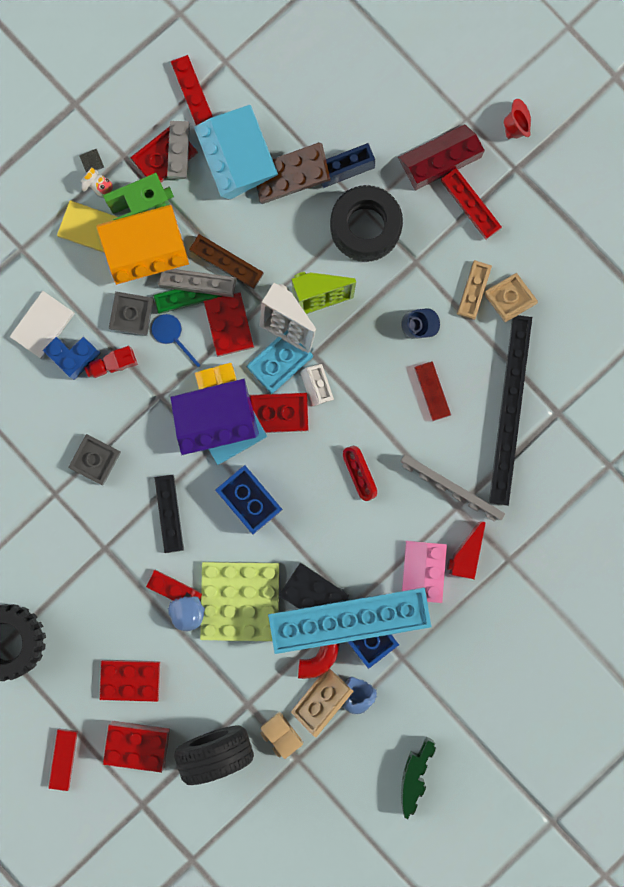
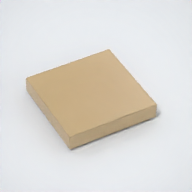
M517 273L484 291V295L504 322L511 320L538 303V300Z

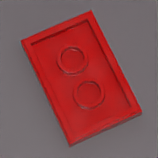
M170 126L130 157L145 177L157 173L160 182L168 178ZM190 141L188 161L198 154V151Z
M307 393L250 395L253 411L266 433L309 431Z

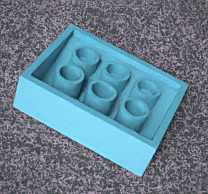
M251 105L209 118L194 127L221 197L231 200L278 175Z

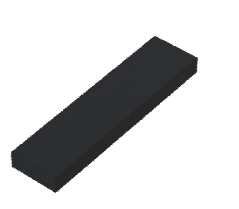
M174 475L154 477L164 553L184 551Z

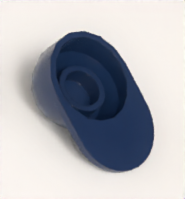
M430 308L416 309L404 315L401 321V328L405 336L411 339L433 337L440 329V319L437 313Z

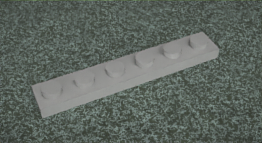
M403 455L400 462L403 463L402 467L404 469L420 473L418 477L427 482L429 480L435 482V487L443 492L447 489L453 493V498L460 502L462 500L470 503L468 506L477 512L479 510L486 513L485 517L495 522L496 519H503L504 512L408 455Z

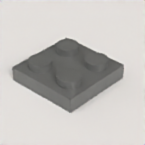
M115 291L109 329L147 336L154 299L152 297Z
M86 434L68 468L103 486L121 451Z

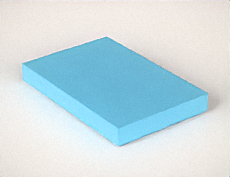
M278 337L246 367L273 394L314 356L311 352H303L282 340L281 337Z
M255 413L254 416L259 435L253 439L209 449L217 465L222 464L268 437Z

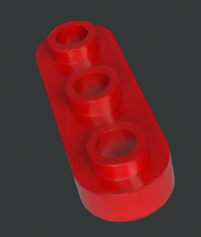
M354 445L343 450V459L358 495L364 501L374 499L377 496V487L361 450Z

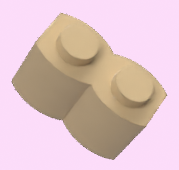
M280 711L261 726V736L266 742L270 740L274 745L272 749L279 758L282 756L286 759L304 743Z

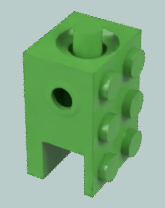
M154 173L107 193L103 197L113 214L130 208L131 212L113 219L117 220L170 205L168 200L173 198L174 195L170 186L163 189L157 173Z

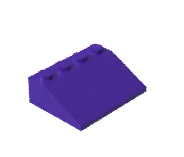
M245 378L170 397L181 456L253 439L259 435Z

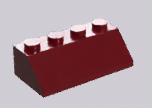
M464 124L399 156L398 159L416 191L446 176L455 168L460 169L482 158L485 150L476 133Z

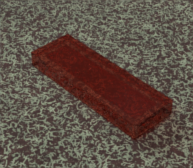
M433 361L414 367L432 422L451 416Z

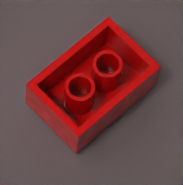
M112 721L108 725L103 765L162 773L165 768L170 728Z

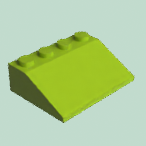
M300 272L294 275L295 278L291 279L293 296L306 314L354 298L355 278Z

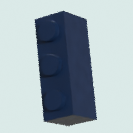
M369 143L326 159L331 181L322 183L321 186L326 188L374 169L375 157Z

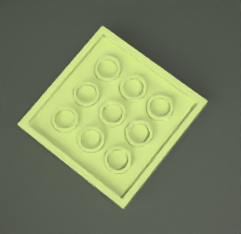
M202 562L201 604L205 611L201 623L200 640L272 641L268 614L279 612V563Z

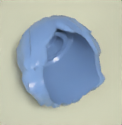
M195 596L175 599V601L170 602L168 610L172 623L177 629L191 631L201 625L205 608L202 606L199 597Z
M349 677L345 683L354 692L342 707L349 713L362 714L375 702L377 690L371 684H368L366 681L364 682V680Z

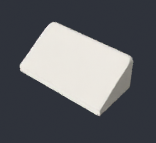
M322 364L307 367L300 371L312 407L334 400Z

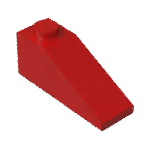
M478 522L454 553L453 558L449 559L447 570H450L449 574L475 580L486 522Z

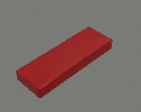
M57 729L49 789L69 791L78 731Z

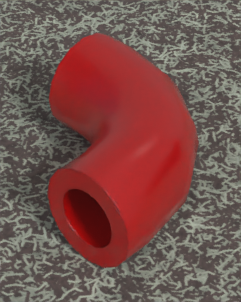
M340 643L320 646L319 652L315 657L299 659L298 679L317 678L326 673L336 661Z

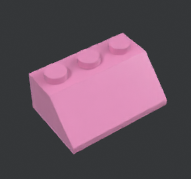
M406 541L402 591L424 587L427 602L442 603L447 544Z

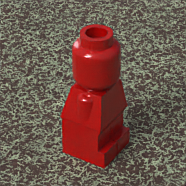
M126 346L110 352L103 359L100 358L89 362L88 366L85 367V371L88 377L97 378L107 374V371L110 373L123 371L126 368L138 365L133 349L130 346Z

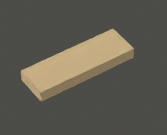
M476 260L473 261L457 315L472 320L476 319L492 265Z

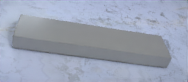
M171 269L161 272L158 286L160 288L233 297L237 279L230 276Z

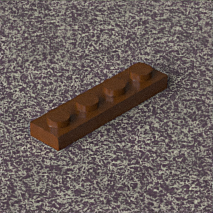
M198 234L189 249L193 254L230 276L236 277L237 280L252 289L256 288L264 275L263 271Z

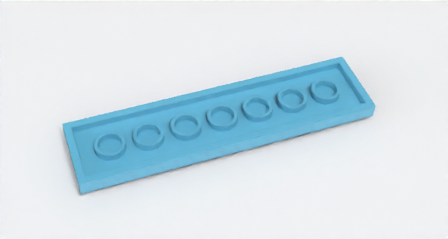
M424 587L268 614L275 654L432 627Z

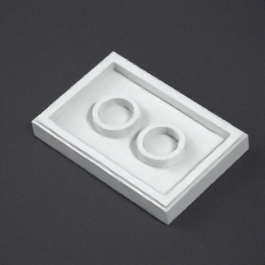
M42 291L10 337L43 359L46 354L43 349L55 337L58 338L75 313Z

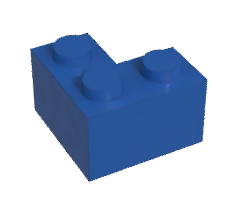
M55 337L43 349L73 380L85 370L89 362L94 361L101 354L85 337H82L71 349L59 338Z

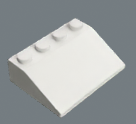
M273 283L261 304L260 327L277 337H281L282 340L303 352L309 353L316 332L315 326L289 289L283 284Z

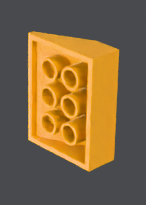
M172 205L96 225L116 285L189 265L187 252Z

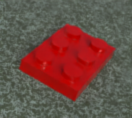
M241 292L235 293L233 297L223 296L204 301L217 357L254 348Z
M101 661L100 700L159 701L160 661Z

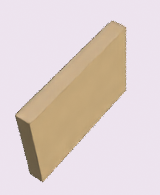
M329 669L326 673L320 675L291 713L314 737H317L354 691L336 673Z

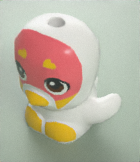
M92 167L80 181L84 192L90 187L99 197H103V195L113 190L112 182L99 175V172Z

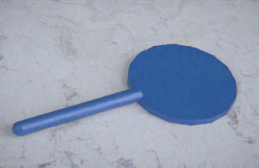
M163 314L157 317L151 327L154 338L163 344L176 342L193 363L200 367L198 361L178 340L182 331L179 320L170 314Z

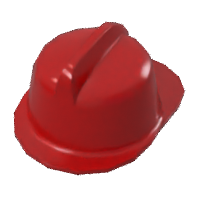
M517 98L513 100L512 110L504 119L505 132L508 139H518L523 136L530 137L531 135L530 112L526 104Z

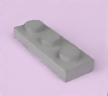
M170 121L167 172L169 179H187L189 121Z

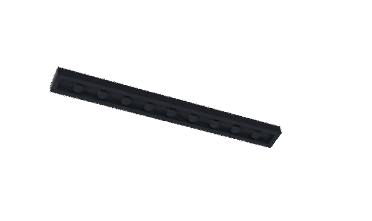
M517 315L512 318L489 496L490 504L509 506L533 318L529 316Z

